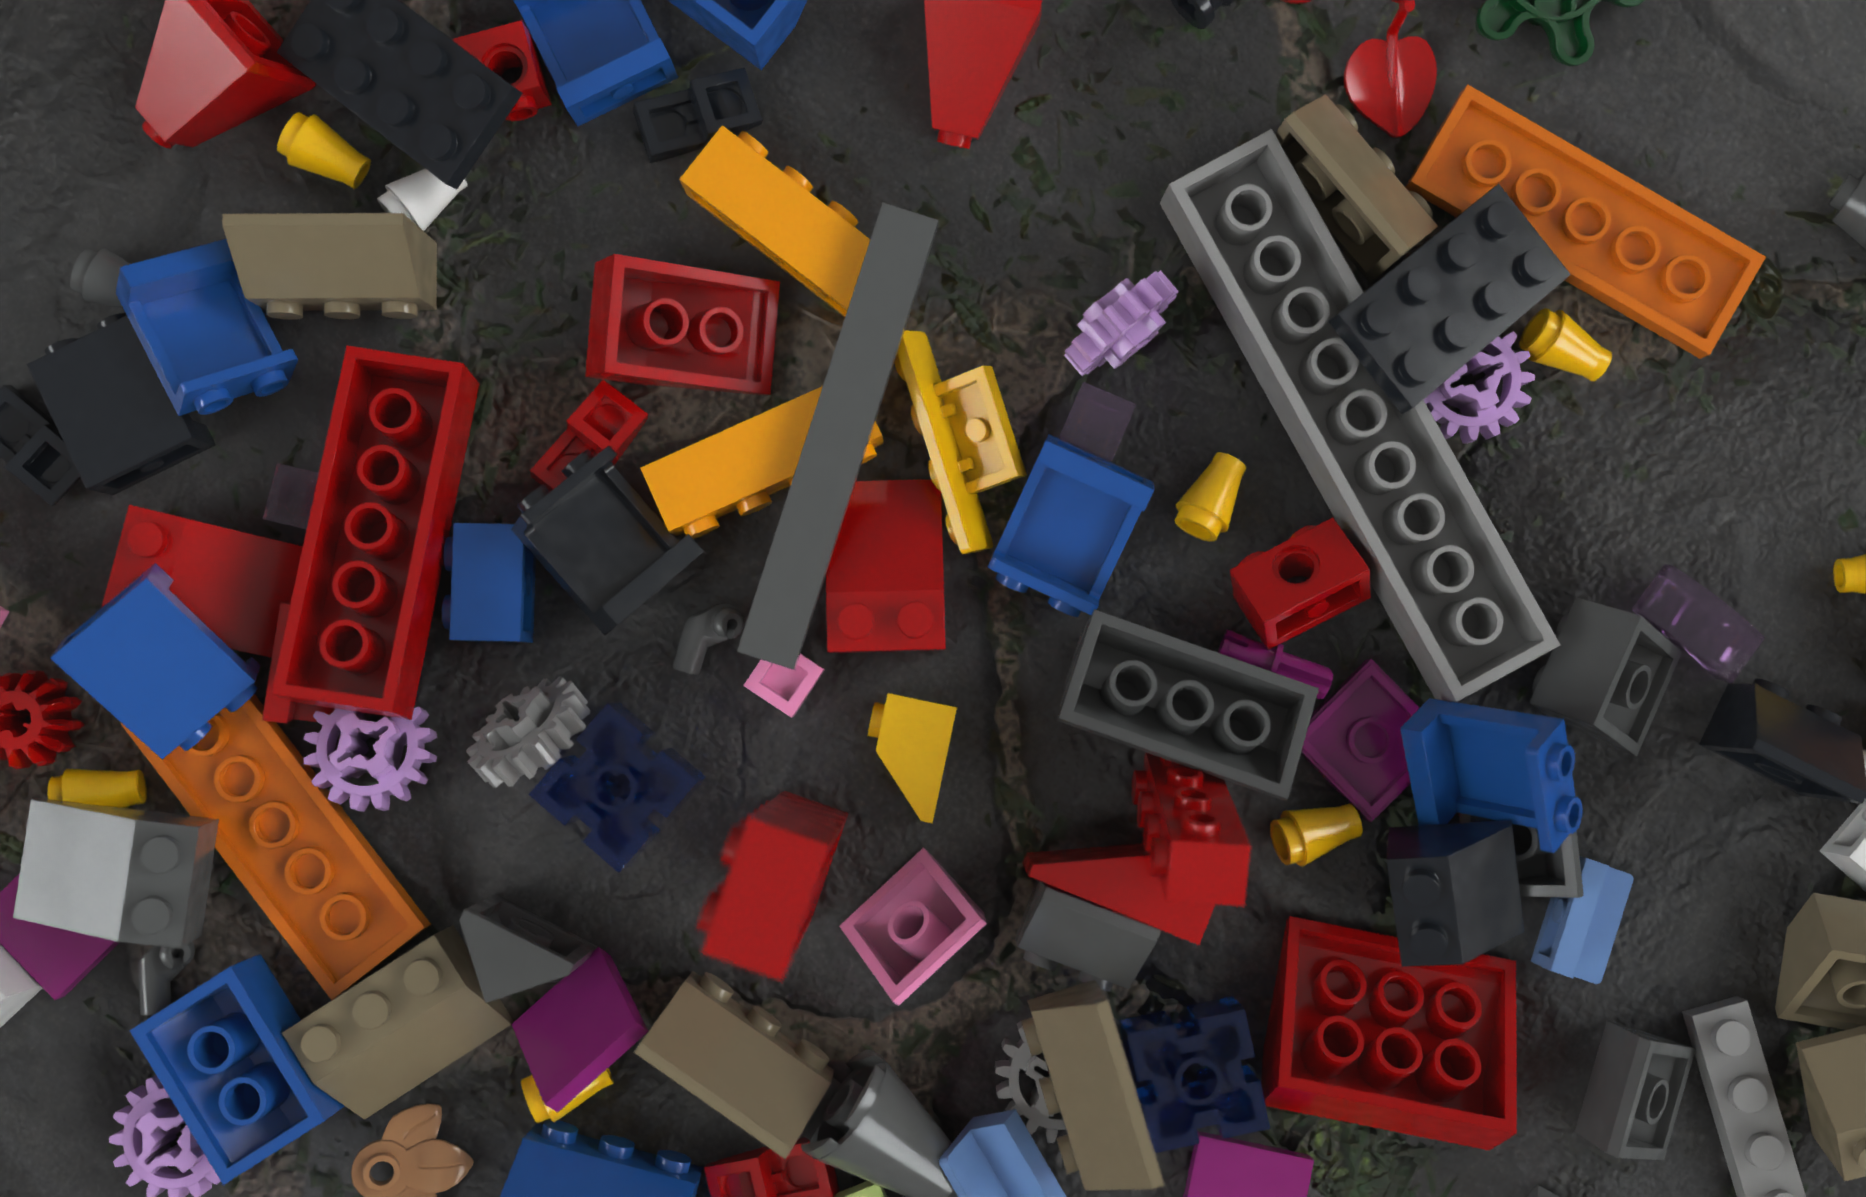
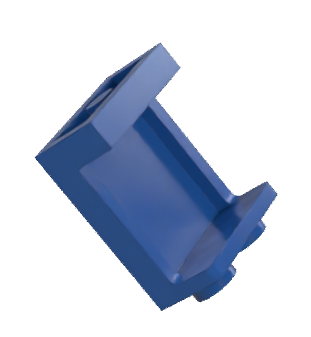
M513 0L557 86L556 89L567 111L577 126H581L679 78L671 58L641 0Z
M227 239L120 267L115 293L178 416L196 410L200 415L212 414L229 406L234 398L253 392L257 397L268 396L282 390L289 384L298 358L293 349L282 350L261 307L245 299Z
M1048 434L993 553L988 568L997 572L995 579L1010 589L1026 593L1030 587L1050 596L1048 604L1067 615L1079 617L1081 611L1091 615L1094 609L1097 610L1100 597L1141 511H1145L1155 490L1154 482Z
M155 563L62 640L50 659L161 759H164L178 746L184 751L195 746L211 730L212 725L208 721L224 707L232 713L245 704L258 689L254 682L261 665L253 657L244 662L169 590L173 579Z
M1429 698L1400 728L1419 826L1447 824L1456 813L1497 821L1512 820V824L1537 828L1540 849L1555 853L1568 835L1575 833L1582 818V803L1575 796L1572 775L1575 753L1573 747L1568 745L1564 719Z

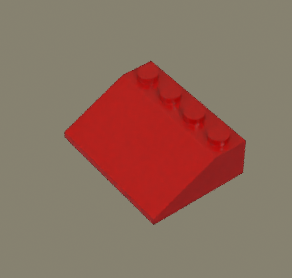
M1289 916L1286 920L1263 1049L1259 1105L1489 1151L1517 1134L1516 961L1482 954L1465 964L1402 966L1398 937Z

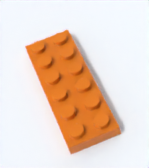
M1468 84L1460 92L1405 186L1409 191L1418 193L1428 202L1457 217L1497 184H1500L1571 275L1565 279L1566 282L1699 359L1710 355L1766 258L1761 253Z
M255 694L236 711L231 713L224 707L208 721L212 725L211 730L191 749L184 751L178 746L164 759H161L124 724L120 723L190 816L219 819L215 849L331 1001L354 986L431 925L340 804L328 799L330 791L327 788L322 789L313 785L311 781L316 776V773L310 766L304 764V757L277 722L262 721L264 705Z

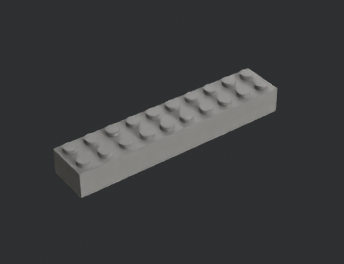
M1273 130L1266 131L1170 183L1160 201L1162 209L1336 522L1370 568V583L1434 698L1458 702L1560 646L1558 639L1424 400L1413 409L1401 414L1328 322L1359 297L1363 291Z

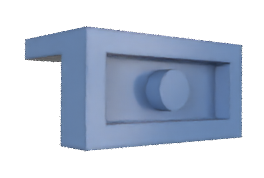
M1579 856L1584 896L1579 898H1550L1530 962L1570 978L1576 977L1599 984L1603 979L1634 878L1629 873Z
M1016 1109L973 1117L939 1159V1165L958 1197H1066Z

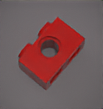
M1333 517L1317 526L1308 525L1297 530L1289 540L1266 552H1254L1246 556L1238 566L1230 569L1234 599L1267 650L1371 598L1370 568ZM1295 576H1303L1309 578L1308 580L1302 583H1290L1286 581L1289 578Z

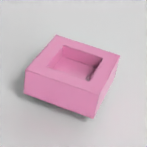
M801 653L795 670L760 660L743 686L793 718L825 669Z

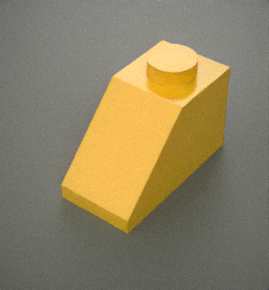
M888 693L886 704L874 702L867 736L878 738L876 746L878 756L919 819L933 824L957 707Z

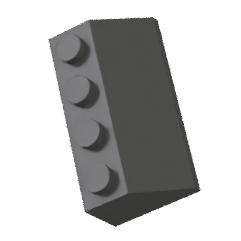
M1094 609L1082 629L1068 671L1057 721L1286 801L1289 798L1319 688Z

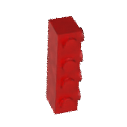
M1145 752L1143 770H1134L1132 804L1138 805V827L1144 828L1143 846L1144 851L1150 852L1151 877H1160L1166 902L1244 906L1251 844L1225 780Z

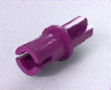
M1228 629L1222 638L1217 652L1319 688L1317 699H1324L1333 680V673L1328 667L1283 652V644L1267 650L1263 643L1246 638V636Z

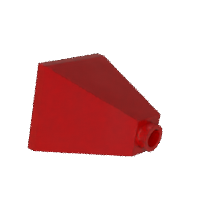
M165 0L135 108L145 119L142 124L143 130L157 144L171 149L175 144L193 148L313 89L316 83L277 53L284 40L249 0Z
M924 0L932 128L939 131L938 143L970 149L972 139L979 140L1040 24L1042 0Z

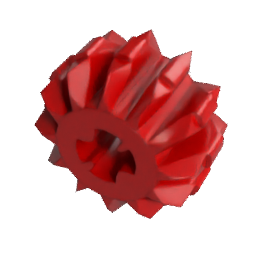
M28 670L23 675L20 673H7L0 676V761L8 759L9 767L14 769L30 768L33 764L48 766L57 761V752H69L72 748L76 747L68 731L80 730L86 724L79 719H72L71 711L76 709L83 701L76 696L64 697L69 682L61 678H50L48 680L47 673L41 670ZM27 716L31 717L30 723L26 721Z

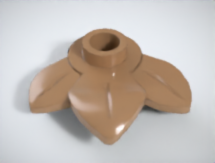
M419 1104L400 1111L389 1120L382 1139L368 1143L357 1153L352 1164L351 1179L359 1194L363 1197H437L436 1193L452 1188L467 1175L473 1166V1158L459 1146L442 1139H436L442 1118V1107L440 1104ZM385 1161L392 1165L394 1172L389 1179L378 1181L371 1176L370 1169L377 1162Z

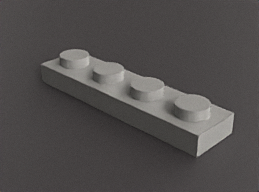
M1735 996L1682 1011L1692 1047L1696 1048L1695 1058L1736 1196L1806 1197L1748 1000Z

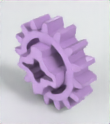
M1161 270L1153 272L1147 279L1143 278L1136 285L1129 278L1122 280L1114 289L1101 299L1095 301L1082 314L1084 318L1077 324L1082 333L1064 351L1066 353L1064 356L1081 376L1091 373L1097 366L1100 367L1106 361L1114 369L1119 367L1159 333L1158 330L1166 323L1159 314L1169 307L1168 304L1177 297L1176 294L1179 291Z
M1514 331L1502 338L1497 337L1484 348L1490 355L1480 351L1423 399L1434 420L1441 424L1440 430L1445 439L1452 437L1458 430L1460 431V438L1463 444L1477 440L1479 431L1486 440L1500 434L1499 424L1508 427L1519 420L1517 413L1512 407L1521 408L1530 404L1532 398L1520 391L1521 386L1534 381L1535 374L1521 372L1520 364L1530 357L1529 351L1513 352L1511 346L1518 336ZM1481 372L1485 373V376L1478 379L1474 385L1464 387L1462 384L1455 388L1450 386L1458 381L1462 375L1472 374L1474 376ZM1502 377V393L1500 398H1498L1496 390ZM1443 403L1460 409L1462 415L1453 412Z
M334 708L335 710L330 715L316 711L313 715L316 721L323 726L319 733L311 732L305 734L304 740L317 745V751L306 756L303 760L304 764L321 769L311 781L314 786L322 789L333 786L328 796L330 801L342 804L350 797V809L365 812L371 799L375 809L386 811L390 807V795L393 794L407 802L411 799L410 790L407 785L411 781L426 784L429 780L419 769L422 763L436 762L437 756L424 750L425 743L437 738V733L430 728H420L419 725L425 722L429 716L428 712L423 708H414L412 720L395 717L388 718L385 716L377 722H372L362 712ZM339 734H340V739H339V743H338V748H337V750H335L336 742H337L338 736H339ZM370 737L378 740L373 745L376 755L372 759L364 756L369 751L366 741ZM407 744L404 761L400 764L403 747ZM365 773H370L379 783L370 786H358L348 780L352 777L359 778Z
M157 1075L147 1079L146 1086L141 1085L127 1093L126 1098L131 1105L123 1107L113 1115V1118L118 1123L124 1125V1129L109 1136V1143L123 1145L124 1153L118 1156L113 1163L115 1167H122L128 1164L131 1166L133 1172L129 1175L126 1182L129 1187L144 1180L149 1183L146 1197H156L166 1189L168 1190V1197H185L189 1192L193 1197H200L212 1188V1183L217 1185L221 1182L187 1125L181 1130L182 1135L177 1140L178 1144L170 1147L177 1138L176 1134L181 1129L180 1125L185 1121L172 1100L167 1099L170 1097ZM166 1166H176L180 1171L168 1168Z

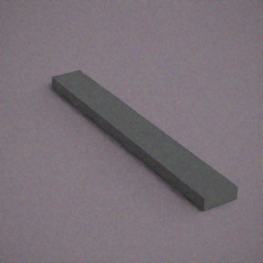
M882 202L737 649L739 653L792 670L796 669L939 223L937 219Z

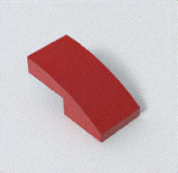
M603 379L566 420L567 429L530 469L531 477L539 484H545L552 491L567 479L561 471L578 455L589 449L596 456L609 445L617 453V456L612 461V464L615 465L647 421L648 413Z
M806 1137L797 1140L786 1159L765 1146L709 1163L704 1167L711 1197H834L839 1191V1185L834 1167L815 1160L802 1151L801 1145L810 1143V1140Z

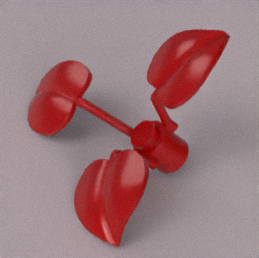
M1281 0V1H1284V2H1287V3H1293V4H1302V3H1309V2L1312 1V0ZM1391 0L1399 3V9L1387 30L1386 41L1382 39H1369L1361 43L1352 52L1344 70V86L1349 101L1362 116L1391 137L1399 138L1405 135L1418 123L1430 103L1436 85L1437 63L1429 43L1417 36L1398 40L1401 26L1408 14L1415 9V0Z

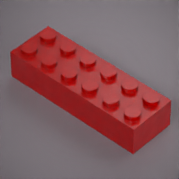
M346 345L271 691L272 695L297 703L412 720L444 563V545L450 533L480 385L464 363Z
M783 791L771 801L766 800L765 804H761L759 809L755 808L753 814L748 813L746 819L742 818L739 824L734 823L720 863L730 866L731 870L724 882L720 881L716 890L711 889L697 925V930L708 933L701 953L782 981L813 918L849 813Z

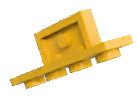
M905 330L894 364L898 374L908 386L913 402L911 406L912 421L917 431L924 437L930 456L928 470L931 480L942 493L948 512L945 520L948 534L952 541L958 545L962 554L981 552L993 548V541L977 493L1027 475L992 366L983 365L942 382L926 333Z

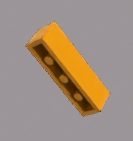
M722 125L679 179L687 196L845 317L870 238L855 228L859 223L858 220L841 204L832 200L827 206L810 192L814 187L801 173L790 166H786L781 171L766 159V156L769 154L768 151L754 137L745 131H741L736 136Z
M823 386L641 467L640 469L668 532L675 536L685 533L686 535L689 534L693 539L698 538L720 526L717 518L737 509L740 516H746L759 511L772 503L770 494L791 486ZM876 421L862 464L877 456L875 447L884 444L883 436Z

